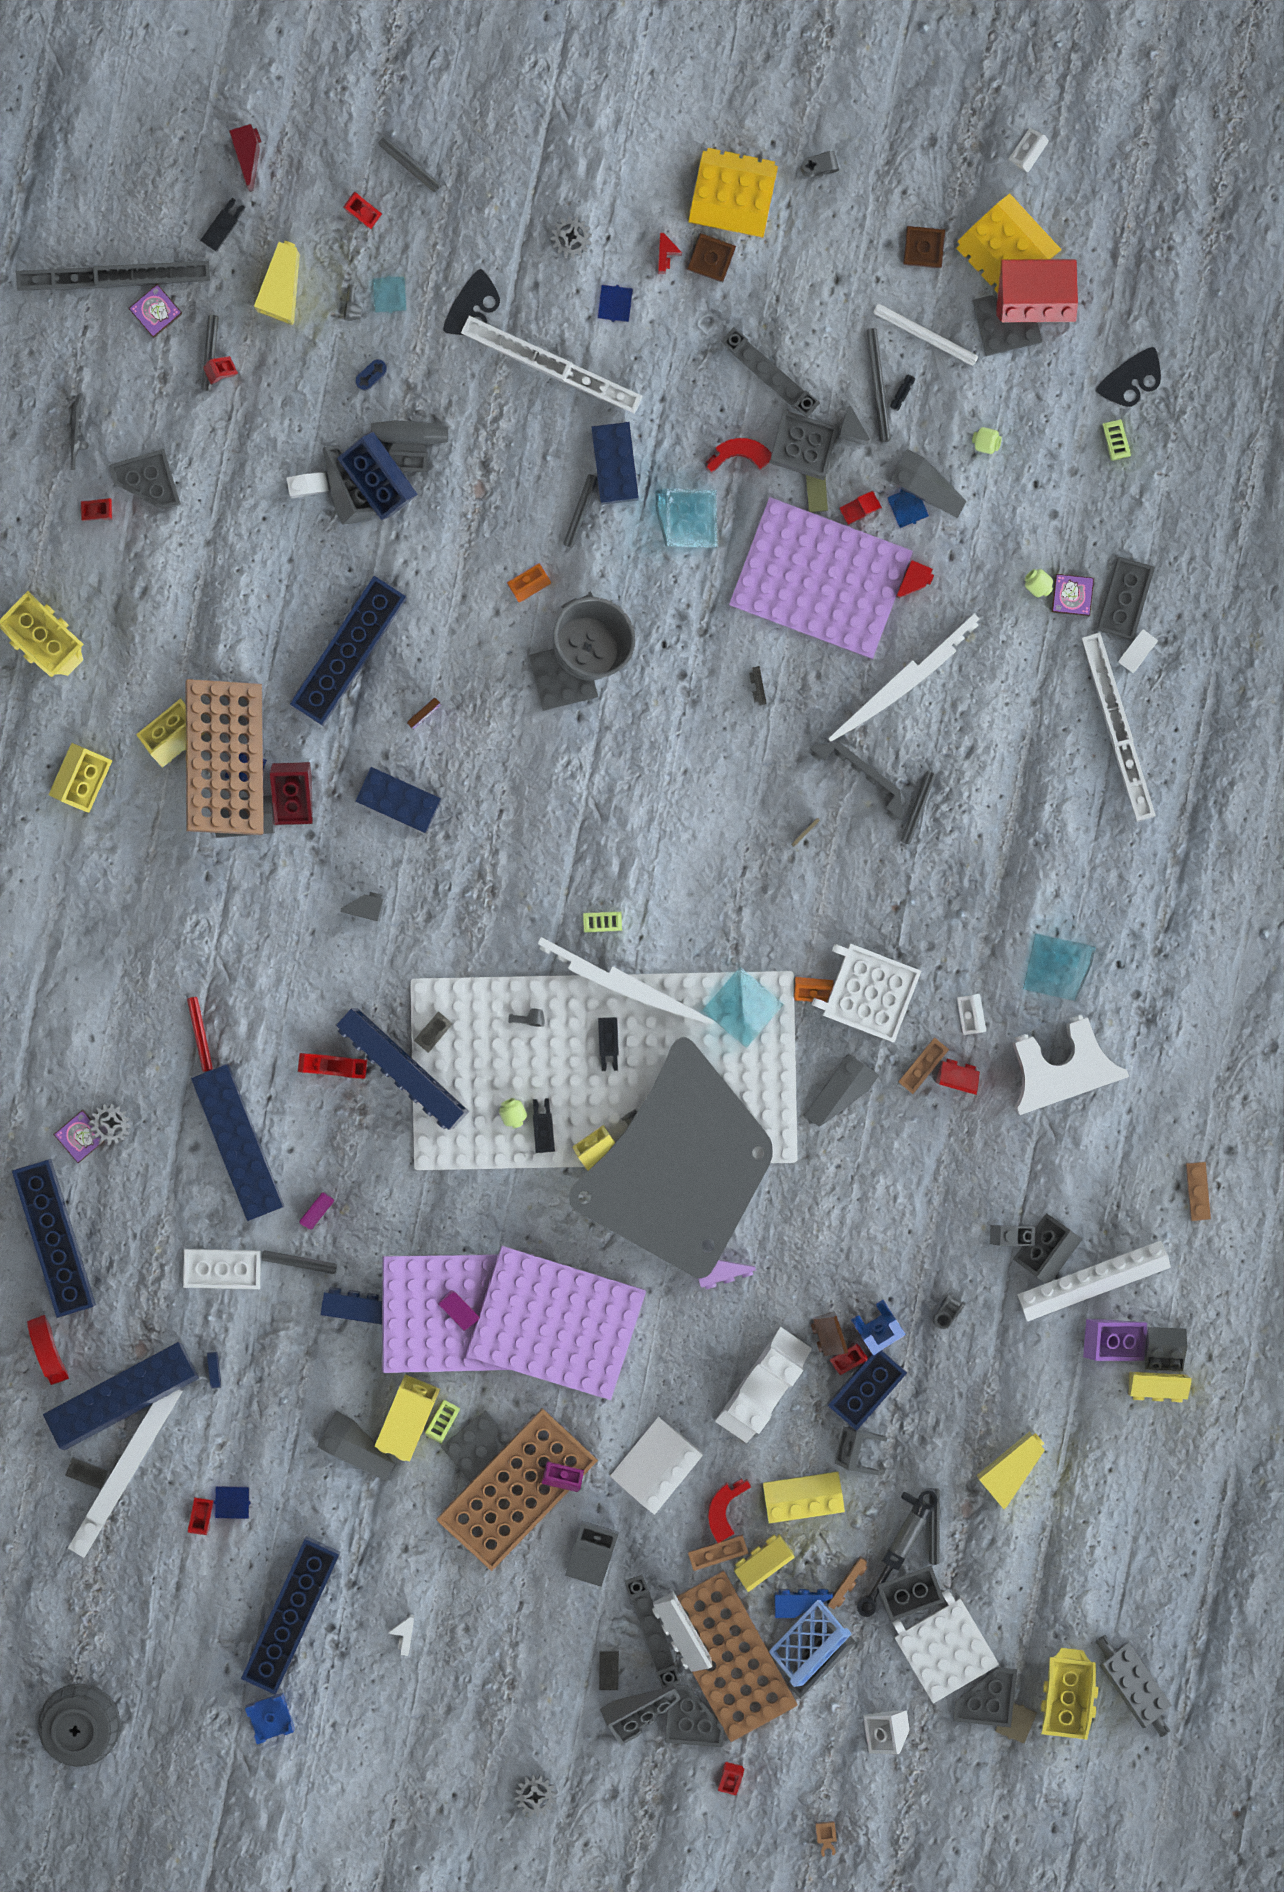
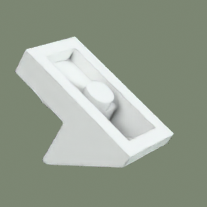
M415 1615L408 1616L388 1632L389 1634L403 1636V1638H399L398 1643L401 1655H409Z

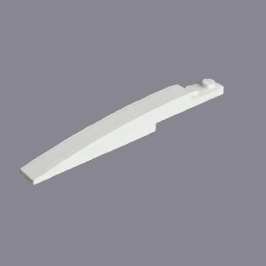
M471 316L468 317L461 334L633 414H635L642 399V395Z
M975 613L922 663L917 665L912 660L829 737L828 741L832 742L872 718L909 692L956 652L952 644L954 643L957 646L964 639L962 635L967 630L971 633L978 626L976 622L979 618Z
M1101 633L1083 637L1082 642L1136 822L1155 817L1154 808L1133 744V737Z
M542 937L538 942L541 945L540 950L548 954L551 951L558 954L556 958L565 963L568 960L571 961L568 967L569 970L597 984L659 1009L702 1022L714 1023L713 1019L615 967H612L608 973Z
M179 1389L152 1404L68 1549L85 1558L183 1390Z

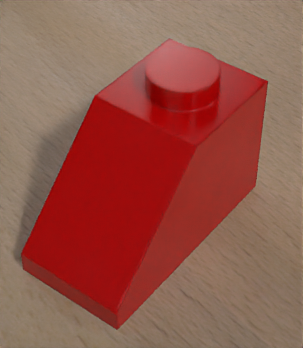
M911 560L896 597H904L924 589L927 584L930 585L934 574H932L933 569Z

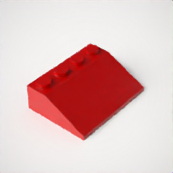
M1001 259L996 316L1001 322H1076L1078 308L1076 259Z

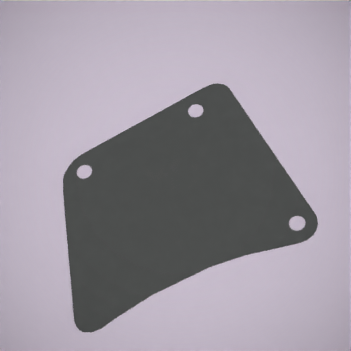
M681 1037L671 1046L651 1092L626 1131L607 1154L571 1188L569 1193L570 1205L575 1211L691 1276L704 1278L716 1266L772 1160V1142L762 1126L695 1043L689 1038ZM757 1146L762 1147L765 1151L764 1157L761 1159H755L752 1155L753 1149ZM582 1191H587L591 1195V1200L587 1204H582L579 1201L578 1197ZM706 1239L714 1242V1249L711 1252H705L702 1248V1243Z

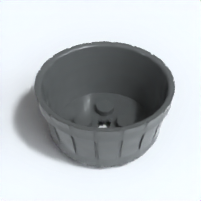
M599 597L581 598L567 605L558 616L553 631V650L558 663L568 674L581 680H598L615 674L629 662L635 648V631L628 615L615 603L613 604V602L603 598L600 599ZM584 643L592 646L589 653L586 650H582Z
M70 1684L56 1690L45 1701L39 1714L38 1733L45 1750L58 1762L74 1767L89 1766L105 1758L115 1747L121 1728L119 1711L110 1696L102 1692L103 1690L98 1687L90 1686L89 1684ZM74 1725L77 1726V1729L81 1730L75 1737L73 1733L69 1732L70 1729H73Z

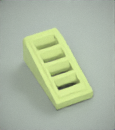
M1122 420L1103 423L1111 461L1130 457V449ZM1119 426V430L1110 432L1108 428ZM1120 433L1121 437L1111 439L1110 435ZM1122 441L1120 445H1112L1113 442ZM1124 448L1123 452H1114L1116 449Z
M621 912L583 913L584 932L622 931ZM598 916L601 919V928H597ZM604 916H608V928H605ZM612 916H616V927H612ZM589 917H593V928H589Z
M443 1400L425 1435L442 1444L460 1408ZM445 1407L449 1409L450 1411L454 1412V1414L450 1415L449 1413L443 1411V1408ZM440 1414L450 1419V1421L447 1422L440 1418ZM436 1421L445 1425L446 1428L443 1429L442 1427L436 1425ZM434 1428L437 1431L441 1432L442 1435L440 1436L432 1432L431 1430Z

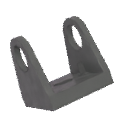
M843 1426L835 1464L850 1471L879 1475V1470L857 1465L863 1438L887 1441L888 1437L859 1429L856 1431L854 1428Z

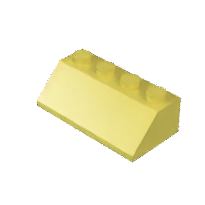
M839 1472L763 1483L769 1523L845 1512Z

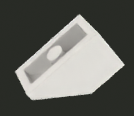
M326 472L287 477L289 494L292 499L329 492Z

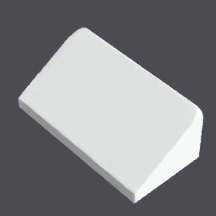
M1029 128L1009 157V161L1028 172L1047 145L1048 139L1044 134Z
M980 994L957 997L963 1035L985 1032L986 1026Z

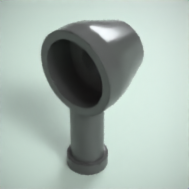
M349 284L347 285V301L344 310L345 321L360 319L362 307L354 303L357 286Z
M532 1008L527 1016L509 1014L508 1022L544 1027L545 1019L543 1010Z

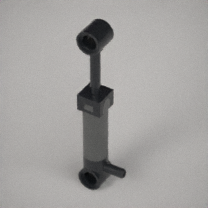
M926 1488L922 1490L918 1499L907 1492H903L901 1495L903 1500L914 1506L882 1559L886 1566L869 1595L862 1596L859 1599L857 1611L861 1616L870 1617L875 1613L877 1608L876 1597L880 1592L877 1585L886 1582L893 1568L897 1571L900 1570L909 1551L937 1505L939 1497L934 1489ZM924 1495H932L934 1501L926 1503L923 1499ZM870 1602L872 1609L864 1610L862 1603Z

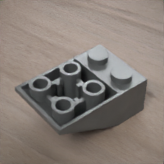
M582 1520L565 1576L602 1587L619 1532Z

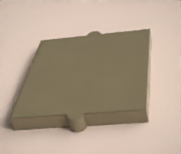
M816 818L791 845L793 847L797 845L820 820Z
M1014 1703L1011 1728L997 1726L995 1732L1007 1736L1009 1740L1012 1738L1025 1743L1037 1712L1025 1708L1023 1704L1018 1705Z

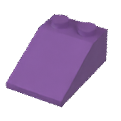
M1086 1319L1083 1357L1094 1361H1144L1147 1323Z

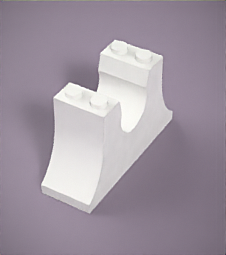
M1078 1015L1069 1018L1070 1022L1066 1023L1072 1050L1069 1058L1058 1065H1051L1044 1060L1041 1048L1034 1037H1028V1034L1015 1037L1016 1041L1012 1042L1022 1074L1021 1093L1014 1106L1018 1115L1129 1077L1127 1069L1115 1065L1102 1052L1087 1017Z
M780 1326L715 1422L745 1443H748L755 1433L760 1434L771 1418V1413L782 1395L789 1387L794 1385L803 1372V1365L812 1348Z

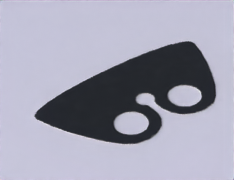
M482 269L477 270L470 277L457 296L444 323L443 331L445 333L463 335L461 332L469 316L473 318L480 317L487 324L484 314L473 310L476 305L487 313L494 312L499 307V294L491 279ZM492 296L495 299V305L492 308L484 306L483 300L485 297Z
M1154 347L1147 348L1125 361L1099 384L1096 392L1102 397L1122 406L1132 407L1136 405L1140 400L1141 393L1137 386L1132 385L1134 379H1137L1141 389L1147 392L1156 390L1160 385L1161 370L1156 349ZM1147 375L1155 378L1156 382L1153 387H1146L1143 380ZM1127 390H1133L1136 393L1134 401L1128 402L1125 400L1124 393Z

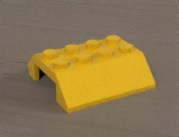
M712 148L703 151L689 223L764 238L778 170L775 161L762 159V162H758V158L743 155L742 159L739 158L740 154L727 151L722 155L720 154L721 150Z
M1011 194L1004 197L957 241L959 245L956 248L965 258L968 255L971 256L968 262L978 272L981 269L984 270L981 276L990 286L994 283L997 284L994 288L997 293L1001 259H1052L1062 250Z

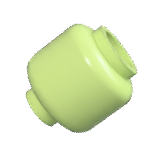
M981 427L978 432L973 434L972 443H975V449L979 452L993 454L1001 446L1002 437L999 436L997 430Z
M1042 569L1031 570L1024 579L1026 581V589L1035 597L1043 595L1046 597L1053 590L1051 587L1053 579Z
M511 1098L501 1103L499 1114L504 1125L512 1126L513 1128L522 1126L523 1121L527 1117L522 1102Z

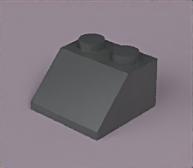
M370 892L369 895L364 894L342 907L340 912L380 922L386 899H382L381 894Z

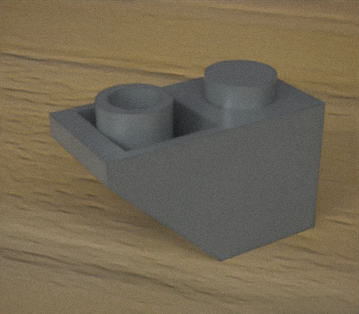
M990 1225V1244L999 1246H1035V1227Z

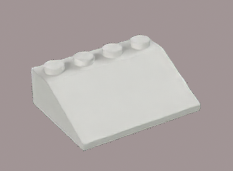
M657 1417L610 1477L655 1515L701 1459L703 1452L660 1417Z
M674 1591L653 1602L654 1608H652V1611L657 1619H662L664 1624L661 1626L665 1634H670L674 1640L671 1644L675 1651H680L683 1656L681 1662L686 1669L689 1668L691 1672L711 1668V1656Z

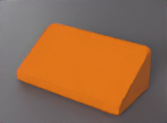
M540 563L507 582L517 601L522 602L550 585L551 581Z
M796 977L794 1000L812 1002L816 998L827 1002L834 981Z

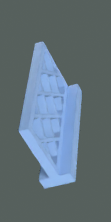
M817 1600L773 1646L769 1653L791 1678L789 1682L794 1687L802 1686L852 1633L847 1628L844 1629L821 1600ZM818 1607L822 1611V1619H815V1610ZM804 1621H810V1632H802ZM815 1622H822V1633H815ZM827 1622L832 1623L836 1627L832 1634L827 1633ZM792 1634H798V1645H790V1636ZM802 1634L810 1635V1646L802 1645ZM815 1635L822 1636V1645L820 1647L814 1646ZM780 1647H786V1658H781L776 1652ZM790 1647L798 1648V1659L790 1658ZM802 1648L810 1649V1657L808 1659H802ZM790 1661L798 1662V1670L795 1673L790 1669Z

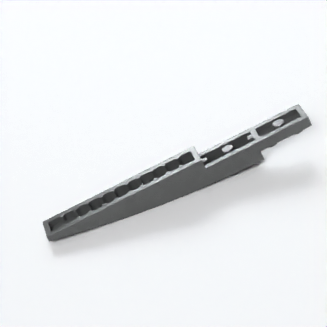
M209 261L16 271L17 291L76 290L210 281Z

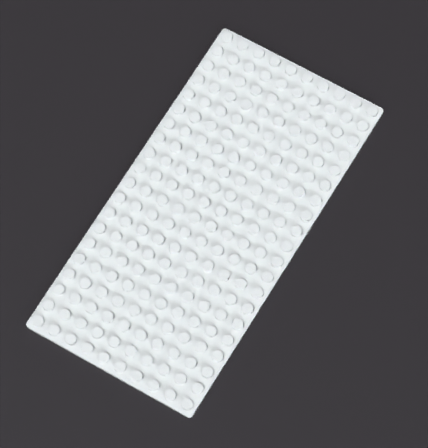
M793 972L628 974L713 1019V1024L645 1004L608 989L581 975L412 979V1058L470 1111L454 1129L448 1130L446 1128L444 1130L436 1123L438 1120L433 1115L430 1117L422 1110L423 1106L420 1103L416 1104L413 1102L414 1168L416 1170L584 1167L572 1147L602 1125L605 1126L615 1142L618 1141L628 1128L627 1123L622 1121L621 1118L634 1109L637 1112L639 1111L657 1080L671 1046L681 1037L689 1038L695 1043L765 1130L772 1142L773 1155L771 1163H795L797 1161ZM532 1008L543 1010L545 1019L544 1027L508 1022L509 1014L527 1016ZM617 1017L618 1071L613 1069V1056H605L607 1069L602 1072L601 1056L599 1054L598 1018ZM511 1098L521 1101L527 1113L523 1125L518 1128L504 1125L499 1114L501 1103ZM545 1098H549L555 1152L536 1153L533 1127V1099L538 1101V1114H546L544 1101ZM757 1146L753 1149L752 1155L755 1159L764 1157L765 1151L762 1147Z

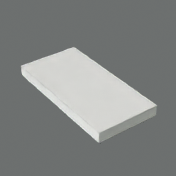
M184 1249L183 1288L260 1289L261 1251Z

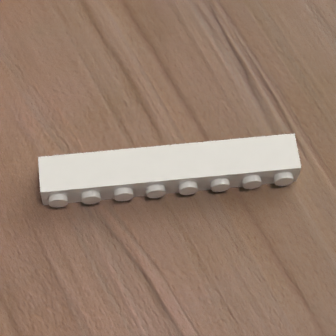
M1158 1241L1017 1295L1027 1321L1166 1270L1171 1268L1162 1241Z

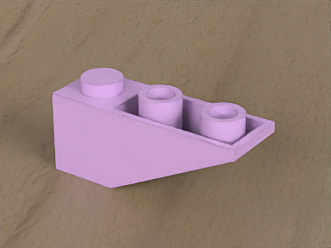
M718 1260L716 1266L707 1277L698 1279L701 1288L710 1289L716 1287V1283L721 1281L724 1284L735 1281L734 1277L742 1275V1278L751 1276L756 1268L751 1265Z

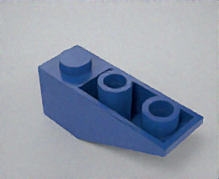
M779 1589V1592H775V1618H796L807 1612L817 1600H821L824 1603L833 1598V1594L828 1589H817V1592H809V1589H798V1592H790V1589Z

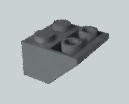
M1148 1327L1145 1369L1183 1371L1188 1347L1187 1330L1184 1328Z

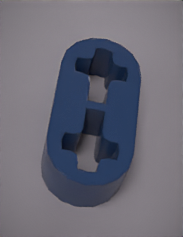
M379 359L372 361L356 377L357 387L363 391L371 389L387 373L385 362ZM377 364L379 366L382 364L383 372H376L372 375L371 373L375 370L374 365ZM370 375L371 378L368 380L369 385L361 386L360 378L363 377L364 379H366Z
M209 1352L207 1353L210 1386L211 1389L221 1388L218 1353Z

